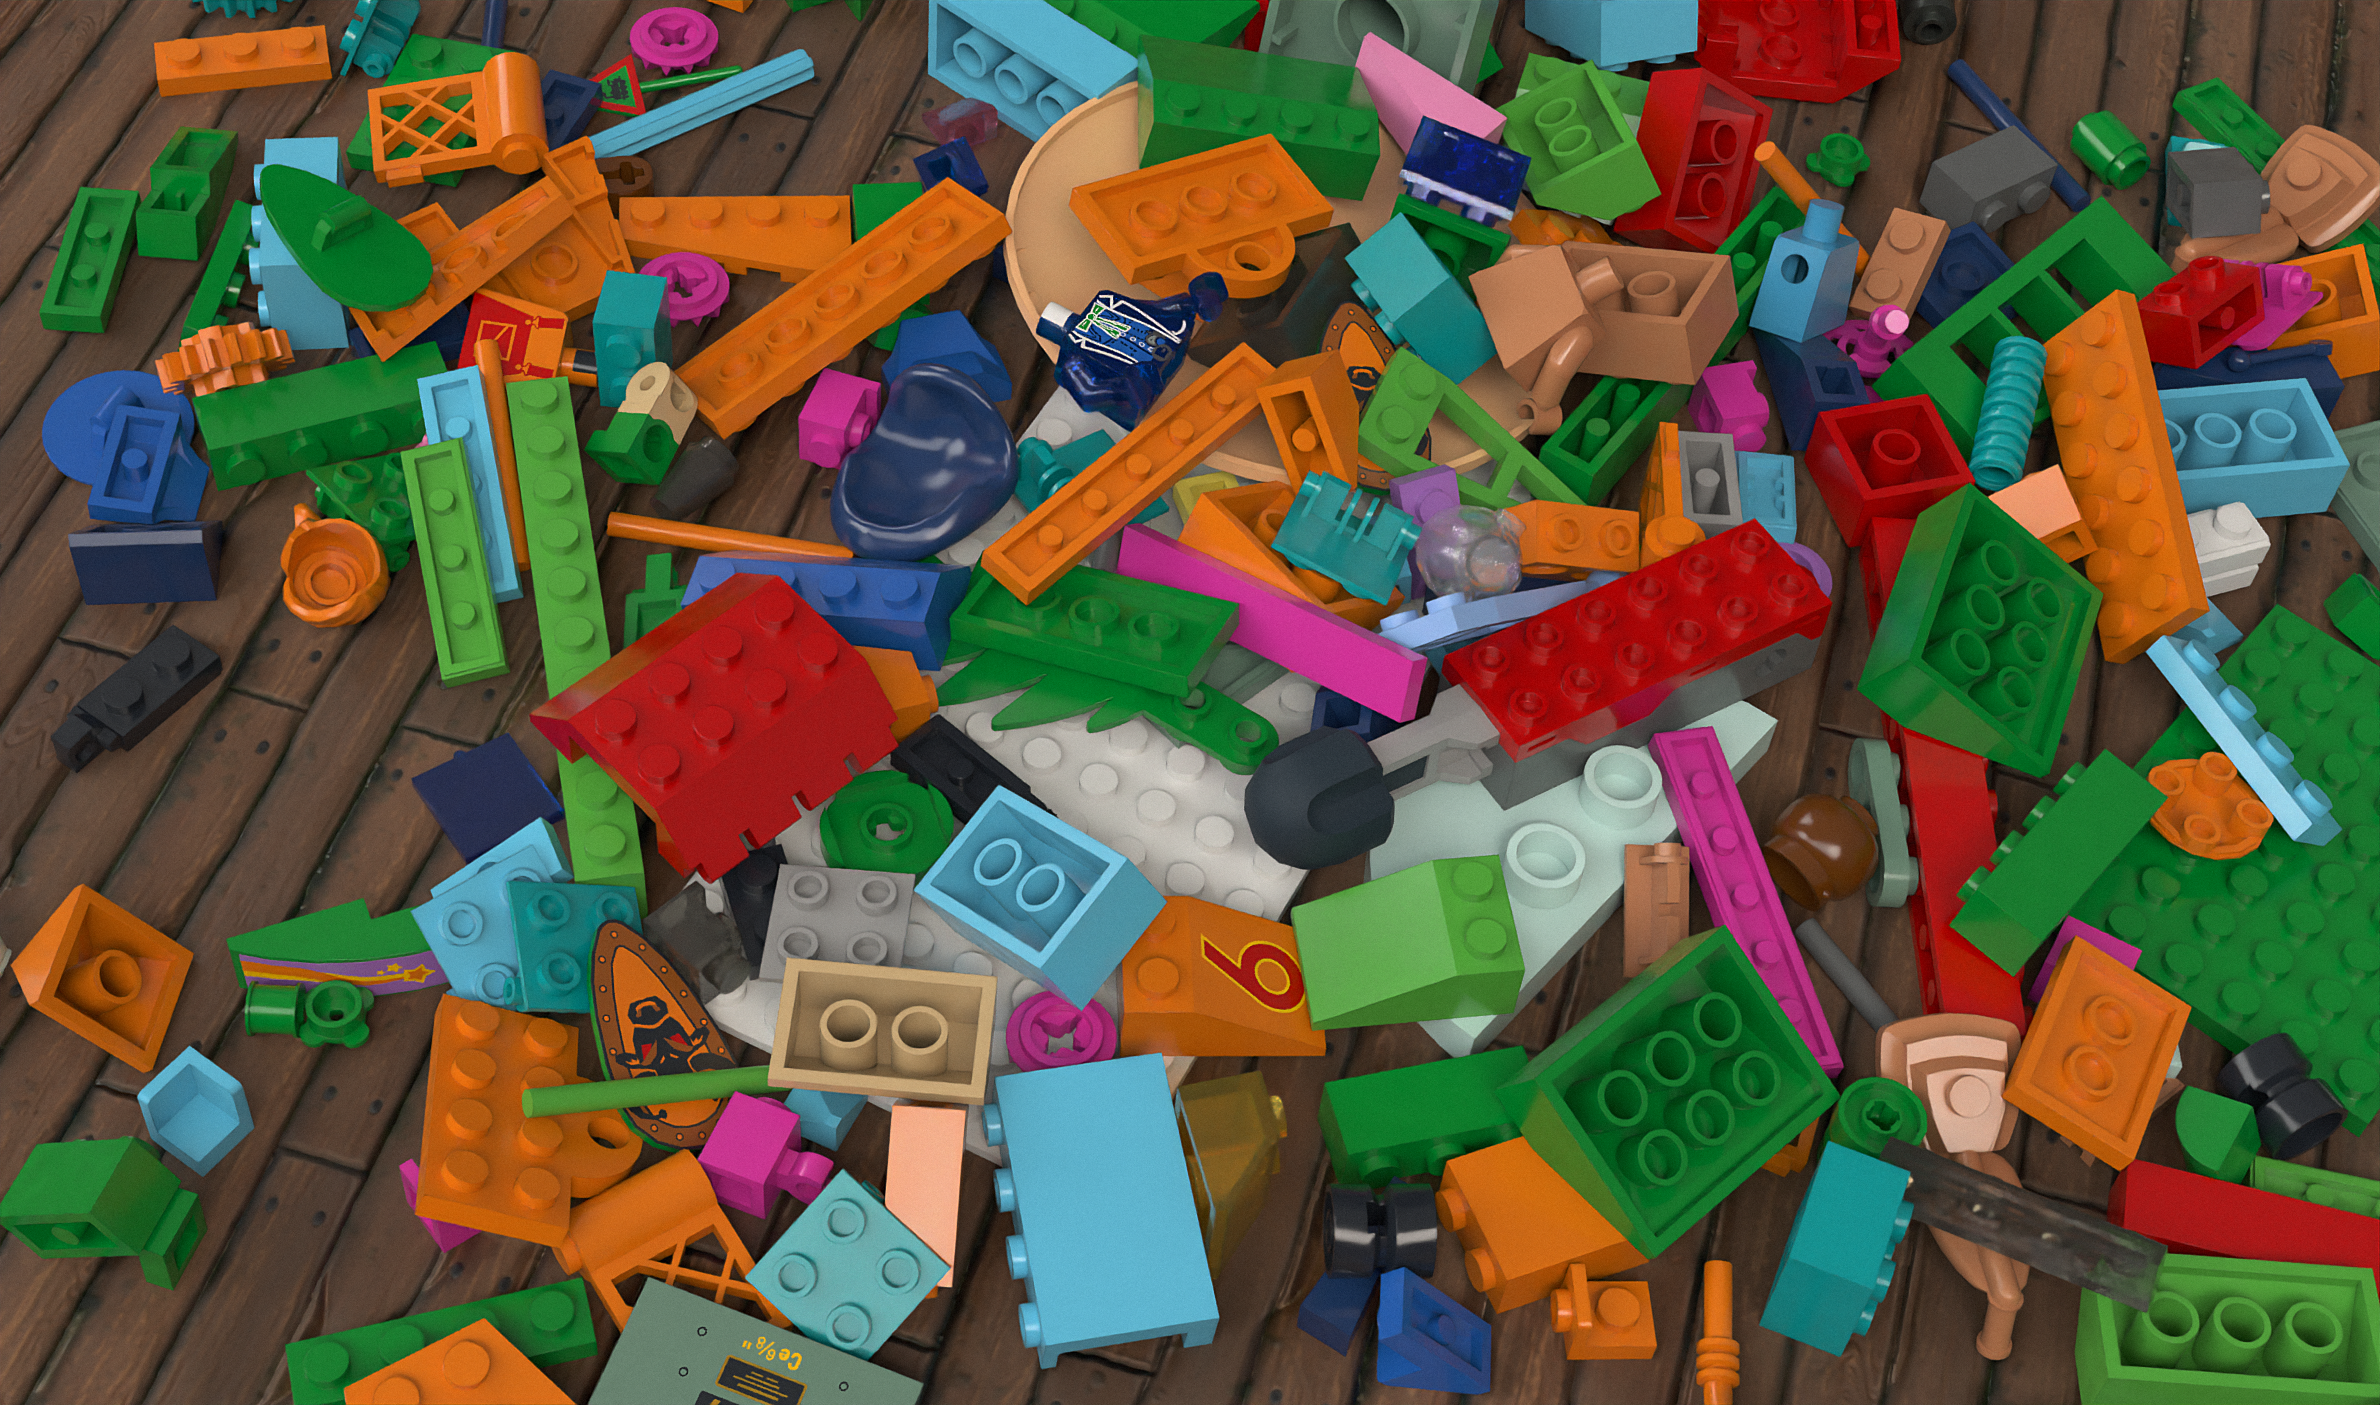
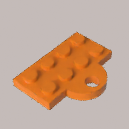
M1271 133L1072 188L1069 201L1071 210L1130 285L1182 271L1200 287L1218 295L1232 298H1255L1267 295L1278 289L1285 282L1290 272L1295 254L1294 237L1329 227L1334 213V208ZM1239 263H1249L1255 265L1259 269H1261V271H1252L1245 269L1242 266H1240Z
M443 993L434 1016L415 1215L560 1248L569 1230L571 1197L592 1198L628 1179L641 1153L643 1139L630 1131L617 1109L527 1118L523 1112L522 1094L525 1089L594 1082L577 1076L578 1027L558 1023L548 1018H539L491 1006L481 1001H472ZM591 1137L603 1138L612 1143L616 1149L603 1147Z

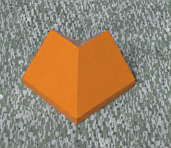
M81 884L72 890L14 960L11 967L30 1006L142 1073L153 1070L194 953L90 887Z

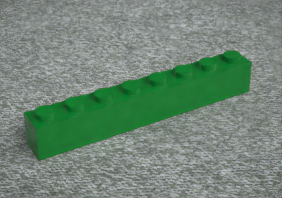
M1776 186L1766 194L1714 253L1730 256L1739 316L1707 367L1717 366L1751 327L1749 326L1750 319L1777 236L1803 226L1806 216L1787 194ZM1606 375L1542 446L1539 461L1587 506L1596 507L1655 439L1659 422H1669L1691 397L1694 385H1673L1663 381L1614 378Z

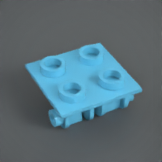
M533 844L526 846L410 911L452 986V989L447 991L448 995L472 1001H481L491 1006L515 1012L518 1011L515 1005H507L503 997L505 980L508 977H516L519 973L506 883L508 881L554 883Z

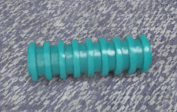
M2023 336L2006 337L2001 339L1994 348L1987 388L1985 389L1983 399L1984 402L1981 407V416L1977 426L1978 431L1974 440L1975 446L1972 448L1971 461L1968 466L1976 481L1975 484L1986 490L1998 492L2020 482L2022 479V469L2025 465L2038 395L2040 394L2041 381L2045 370L2044 366L2048 356L2045 347L2031 338Z

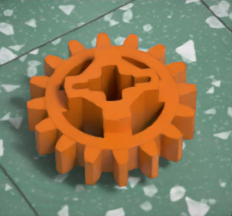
M245 322L228 326L216 325L198 330V334L193 337L181 340L182 347H179L178 352L162 355L163 359L155 360V365L164 394L174 392V395H180L192 391L197 397L269 380L270 372L284 370L287 368L286 365L294 363L295 360L287 330L278 331L277 328H271L260 332L259 329L254 328L253 322Z

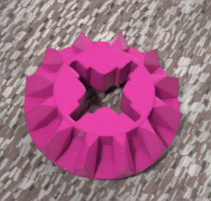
M669 7L654 10L638 19L631 29L630 43L632 55L635 58L642 59L646 70L661 67L666 76L676 69H681L685 73L690 74L693 65L708 66L711 55L718 52V31L708 17L691 9ZM680 41H683V42H684V45L681 46L680 44H677V43H679ZM665 42H668V43H670L671 45H670V46H665Z
M690 252L666 254L650 261L639 272V274L667 277L670 323L673 329L680 321L689 320L698 327L703 316L719 317L721 305L729 302V278L727 273L716 261L704 255ZM675 282H678L681 288L684 287L687 293H692V296L682 298L678 292H674Z
M1050 991L1041 992L1026 999L1015 1009L1006 1028L1009 1063H1015L1022 1072L1111 1060L1116 1052L1117 1034L1114 1022L1106 1009L1094 999H1091L1084 1009L1080 1011ZM1076 1028L1073 1035L1072 1048L1074 1051L1062 1047L1056 1053L1051 1052L1047 1055L1049 1046L1048 1035L1060 1039L1066 1033L1070 1034Z

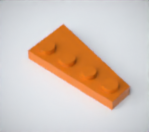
M547 175L429 249L433 276L426 294L412 305L390 312L363 311L347 307L382 362H385L539 240L557 232L563 225V222L574 214V211L563 193Z
M850 195L620 197L619 226L629 256L654 260L657 257L670 253L690 252L711 258L724 267L725 272L747 275L749 268L778 272L780 273L781 281L798 284L851 246Z

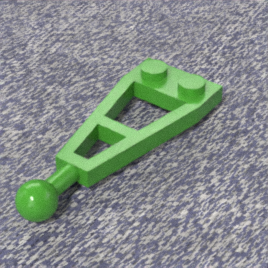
M1402 346L1390 357L1359 416L1358 453L1396 478L1440 466L1414 454L1438 407L1497 461L1486 487L1456 473L1462 508L1493 521V512L1522 504L1507 497L1515 479L1538 500L1587 506L1451 379Z

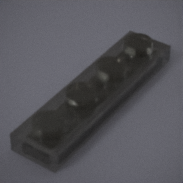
M1892 1136L1890 1137L1880 1154L1879 1160L1911 1172L1903 1196L1904 1200L1915 1204L1911 1218L2142 1312H2148L2157 1293L2168 1250L2167 1245L2146 1238L2135 1231L2126 1230L2073 1209L2067 1204L2053 1201L2005 1182L1996 1176L1985 1174L1937 1155L1928 1149L1917 1147Z

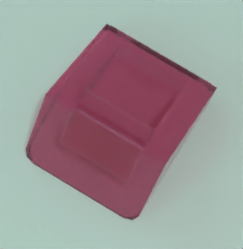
M972 97L922 113L923 122L947 154L997 137V109L990 103Z

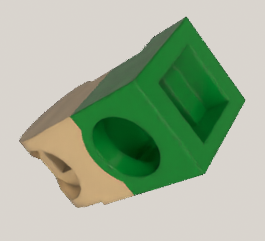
M650 363L642 367L629 381L626 389V400L622 402L607 431L595 430L584 451L616 482L660 485L696 413L698 398L666 363Z

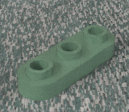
M1857 738L1852 745L1848 762L1849 793L1851 798L1859 802L1870 813L1879 829V834L1875 837L1879 850V865L1874 876L1865 885L1867 899L1873 907L1900 908L1905 903L1907 895L1913 896L1917 890L1919 867L1917 859L1908 854L1906 838L1909 831V811L1906 804H1900L1897 791L1900 778L1899 756L1897 753L1890 751L1889 744L1885 739Z

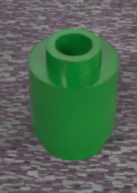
M2109 110L2098 113L2091 112L2082 117L2074 126L2072 131L2073 137L2070 142L2071 151L2105 185H2114L2118 190L2127 189L2137 183L2149 169L2151 159L2146 154V145L2113 112Z

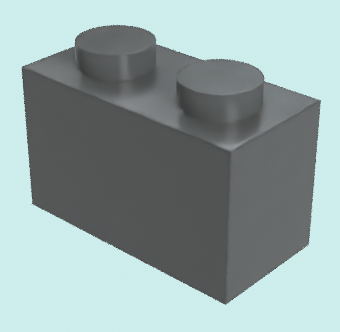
M2013 125L1933 161L1919 202L1937 219L1946 221L1950 230L1974 221L1984 232L1991 233L2001 227L2003 223L2024 213L2031 214L2036 212L2046 203L2051 193L2049 187L2058 164Z
M2235 147L2168 152L2166 206L2192 239L2258 234L2261 232V214H2267L2270 208L2269 185Z

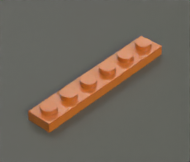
M1242 342L982 552L981 566L1026 606L1260 415L1263 412V408L1255 389L1276 368L1246 343Z

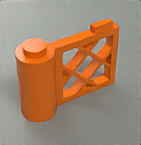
M505 52L487 61L483 71L368 89L374 174L378 183L388 182L389 188L422 183L426 175L494 164L504 172L527 174L541 168L542 156L549 152L540 69L536 61L528 55L518 52ZM472 94V99L457 113L442 106L450 97ZM405 104L414 107L400 122L384 115V108ZM430 116L445 123L430 138L415 131ZM459 132L477 139V146L456 150L446 147ZM403 141L419 148L410 157L388 161L387 156Z
M1659 422L1638 500L1641 544L1639 552L1640 569L1706 540L1704 531L1699 525L1683 515L1678 423Z
M687 1149L680 1150L571 1208L569 1230L560 1248L551 1247L556 1259L567 1275L570 1276L579 1271L585 1280L590 1281L621 1334L634 1307L627 1306L624 1303L615 1285L637 1273L666 1279L665 1283L671 1286H675V1282L716 1291L714 1302L723 1305L726 1294L756 1301L767 1318V1323L790 1332L792 1331L793 1323L745 1279V1276L756 1264L718 1205L715 1192L702 1166ZM712 1232L727 1254L721 1277L680 1267L686 1246ZM674 1253L671 1265L659 1262ZM733 1267L736 1268L744 1282L730 1279Z

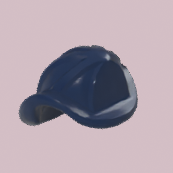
M923 363L902 371L891 385L888 402L874 429L861 444L845 456L836 477L830 500V517L833 529L843 545L864 559L915 562L952 547L991 520L1011 498L1019 479L1017 448L1007 422L998 407L974 379L953 367L938 363Z

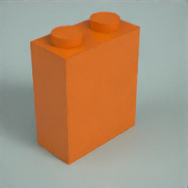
M1524 1136L1446 1162L1439 1191L1435 1194L1436 1210L1444 1228L1450 1233L1456 1232L1465 1250L1464 1259L1469 1279L1478 1292H1486L1496 1314L1551 1296L1553 1289H1561L1569 1264H1585L1587 1281H1596L1648 1263L1650 1260L1641 1254L1531 1148Z

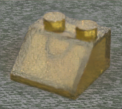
M1261 1070L1178 1086L1174 1111L1211 1279H1216L1220 1276L1265 1207L1272 1175L1280 1172V1157L1277 1146L1279 1139L1287 1136L1286 1116L1279 1096L1269 1097Z

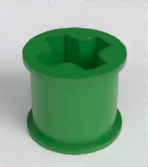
M251 981L245 1003V1028L247 1035L253 1037L256 1033L293 1035L294 1038L299 1039V1029L305 1024L306 1019L304 1004L306 988L304 983L299 982L296 986L265 985L259 984L258 981Z

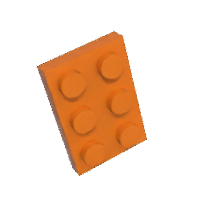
M2075 935L2062 947L2001 1097L2113 1168L2121 1171L2133 1162L2192 1007Z

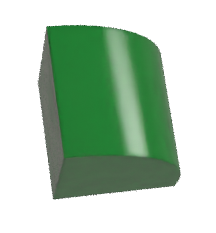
M2187 1085L2179 1100L2175 1116L2176 1130L2187 1172L2240 1185L2261 1146L2253 1106Z

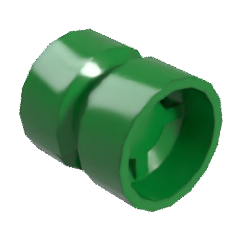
M1875 1076L1857 1080L1844 1090L1830 1119V1124L1817 1149L1816 1165H1818L1827 1142L1831 1141L1908 1171L1927 1132V1113L1921 1100L1908 1087L1893 1079Z

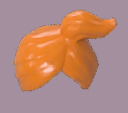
M306 503L295 505V529L288 535L280 556L281 567L287 576L282 588L284 603L291 613L317 628L341 627L363 621L383 602L390 586L391 578L389 577L388 563L382 546L377 538L359 523L341 518L321 520Z

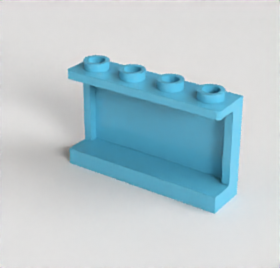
M1162 1052L994 1077L992 1103L984 1104V1106L981 1105L982 1126L987 1147L999 1145L1003 1168L993 1171L996 1202L1000 1213L1011 1211L1015 1235L1006 1236L1008 1266L1012 1280L1024 1278L1028 1303L1019 1304L1018 1306L1020 1330L1024 1347H1037L1041 1369L1056 1367L1058 1355L1065 1352L1181 1334L1184 1348L1212 1344L1220 1317Z

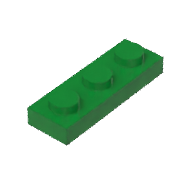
M90 187L79 188L39 311L44 329L105 333L137 229L136 210L142 203L139 191Z
M235 200L184 322L179 347H182L181 340L193 337L198 334V330L216 325L228 326L230 318L223 316L222 313L225 306L236 309L247 277V275L239 273L242 264L249 266L250 248H260V242H255L252 231L251 210L253 205Z

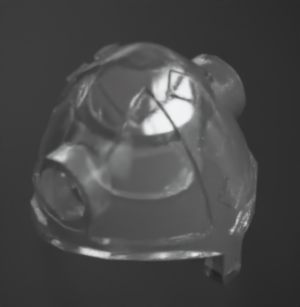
M1455 505L1439 510L1424 523L1416 541V563L1424 582L1439 598L1464 592L1467 602L1511 594L1522 580L1523 556L1520 537L1527 527L1516 516L1501 508L1495 512L1480 506Z

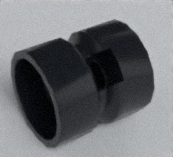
M2285 1032L2273 1034L2247 1047L2231 1059L2216 1078V1085L2226 1098L2253 1106L2261 1146L2271 1159L2289 1161L2318 1146L2330 1137L2348 1117V1109L2328 1083L2321 1078H2310L2313 1064L2291 1035Z
M1328 1184L1325 1190L1323 1206V1252L1328 1279H1369L1376 1268H1383L1387 1273L1402 1267H1406L1422 1279H1430L1435 1269L1437 1252V1217L1435 1198L1431 1185L1389 1184L1383 1194L1376 1195L1369 1184ZM1378 1226V1234L1368 1233V1227Z

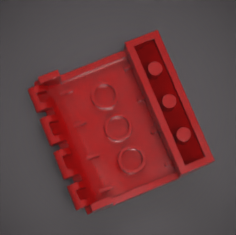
M1698 0L1697 51H1694V58L1703 68L1750 96L1833 104L1899 69L1901 53L1896 0Z
M735 573L529 714L530 722L571 764L588 754L656 823L658 852L683 878L693 873L696 868L700 876L709 884L714 883L749 857L750 854L739 837L741 833L744 834L754 848L760 849L802 818L791 798L793 795L797 797L800 804L806 810L812 811L852 782L853 777L843 761L844 758H847L855 771L863 774L899 747L890 730L891 724L897 721L898 717L867 660L778 575Z

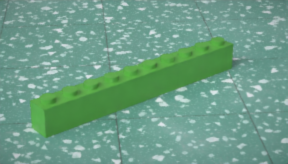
M568 376L506 383L549 700L611 659ZM556 748L575 884L635 887L640 919L648 918L644 868L633 800L588 754L571 764Z

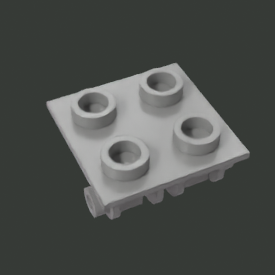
M780 864L759 981L783 983L787 957L901 968L916 874Z

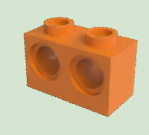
M1533 500L1493 512L1494 574L1568 582L1586 581L1589 574L1593 571H1610L1619 573L1620 576L1628 575L1640 569L1639 512L1544 500Z

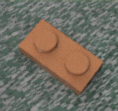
M1894 207L1849 304L1853 315L1869 320L1871 313L1877 307L1896 305L1908 315L1910 321L1951 232L1947 222Z

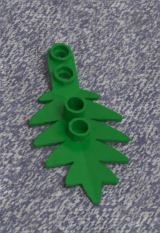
M982 553L972 571L964 599L986 573V570L981 566ZM935 555L928 557L926 559L915 561L922 563L944 564ZM955 639L950 640L942 667L973 658L976 659L936 689L938 704L941 707L987 699L1035 684L992 718L991 729L993 731L1020 729L1052 723L1102 707L1087 721L1086 731L1088 733L1112 729L1143 715L1165 728L1167 733L1173 738L1194 745L1219 760L1227 770L1238 775H1253L1264 757L1279 746L1278 733L1267 719L1202 681L1198 683L1189 698L1163 694L1156 690L1113 679H1104L1097 675L1054 664H1045L1038 660L995 649H986L979 645ZM1185 706H1193L1198 709H1189ZM1240 738H1247L1254 742H1245Z

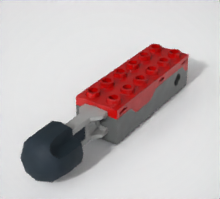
M1754 518L1444 655L1436 699L1430 715L1368 743L1357 732L1348 728L1340 731L1332 727L1322 726L1278 746L1264 757L1245 788L1244 811L1254 841L1278 863L1298 869L1313 870L1341 864L1384 844L1394 824V801L1437 781L1470 785L1479 780L1504 811L1583 775L1586 762L1590 756L1604 747L1622 745L1638 749L1649 744L1655 733L1677 731L1810 669L1833 602L1820 589L1812 572L1806 567L1797 564Z

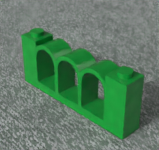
M2101 195L1899 356L1871 387L1884 401L1928 394L1964 461L1969 466L1987 386L1953 351L1956 347L1964 343L1990 371L1995 345L2001 339L2010 336L2025 337L2001 312L2008 305H2012L2016 312L2045 342L2085 313L2082 308L2048 274L2054 268H2057L2093 307L2116 289L2135 294L2136 302L2153 292L2157 285L2167 282L2177 274ZM2043 379L2041 381L2042 384L2040 394L2038 395L2031 434L2051 416Z

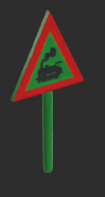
M632 54L589 80L602 84L603 101L597 111L637 117L646 113L642 98L643 93L726 79L743 72V68L735 65L639 83Z

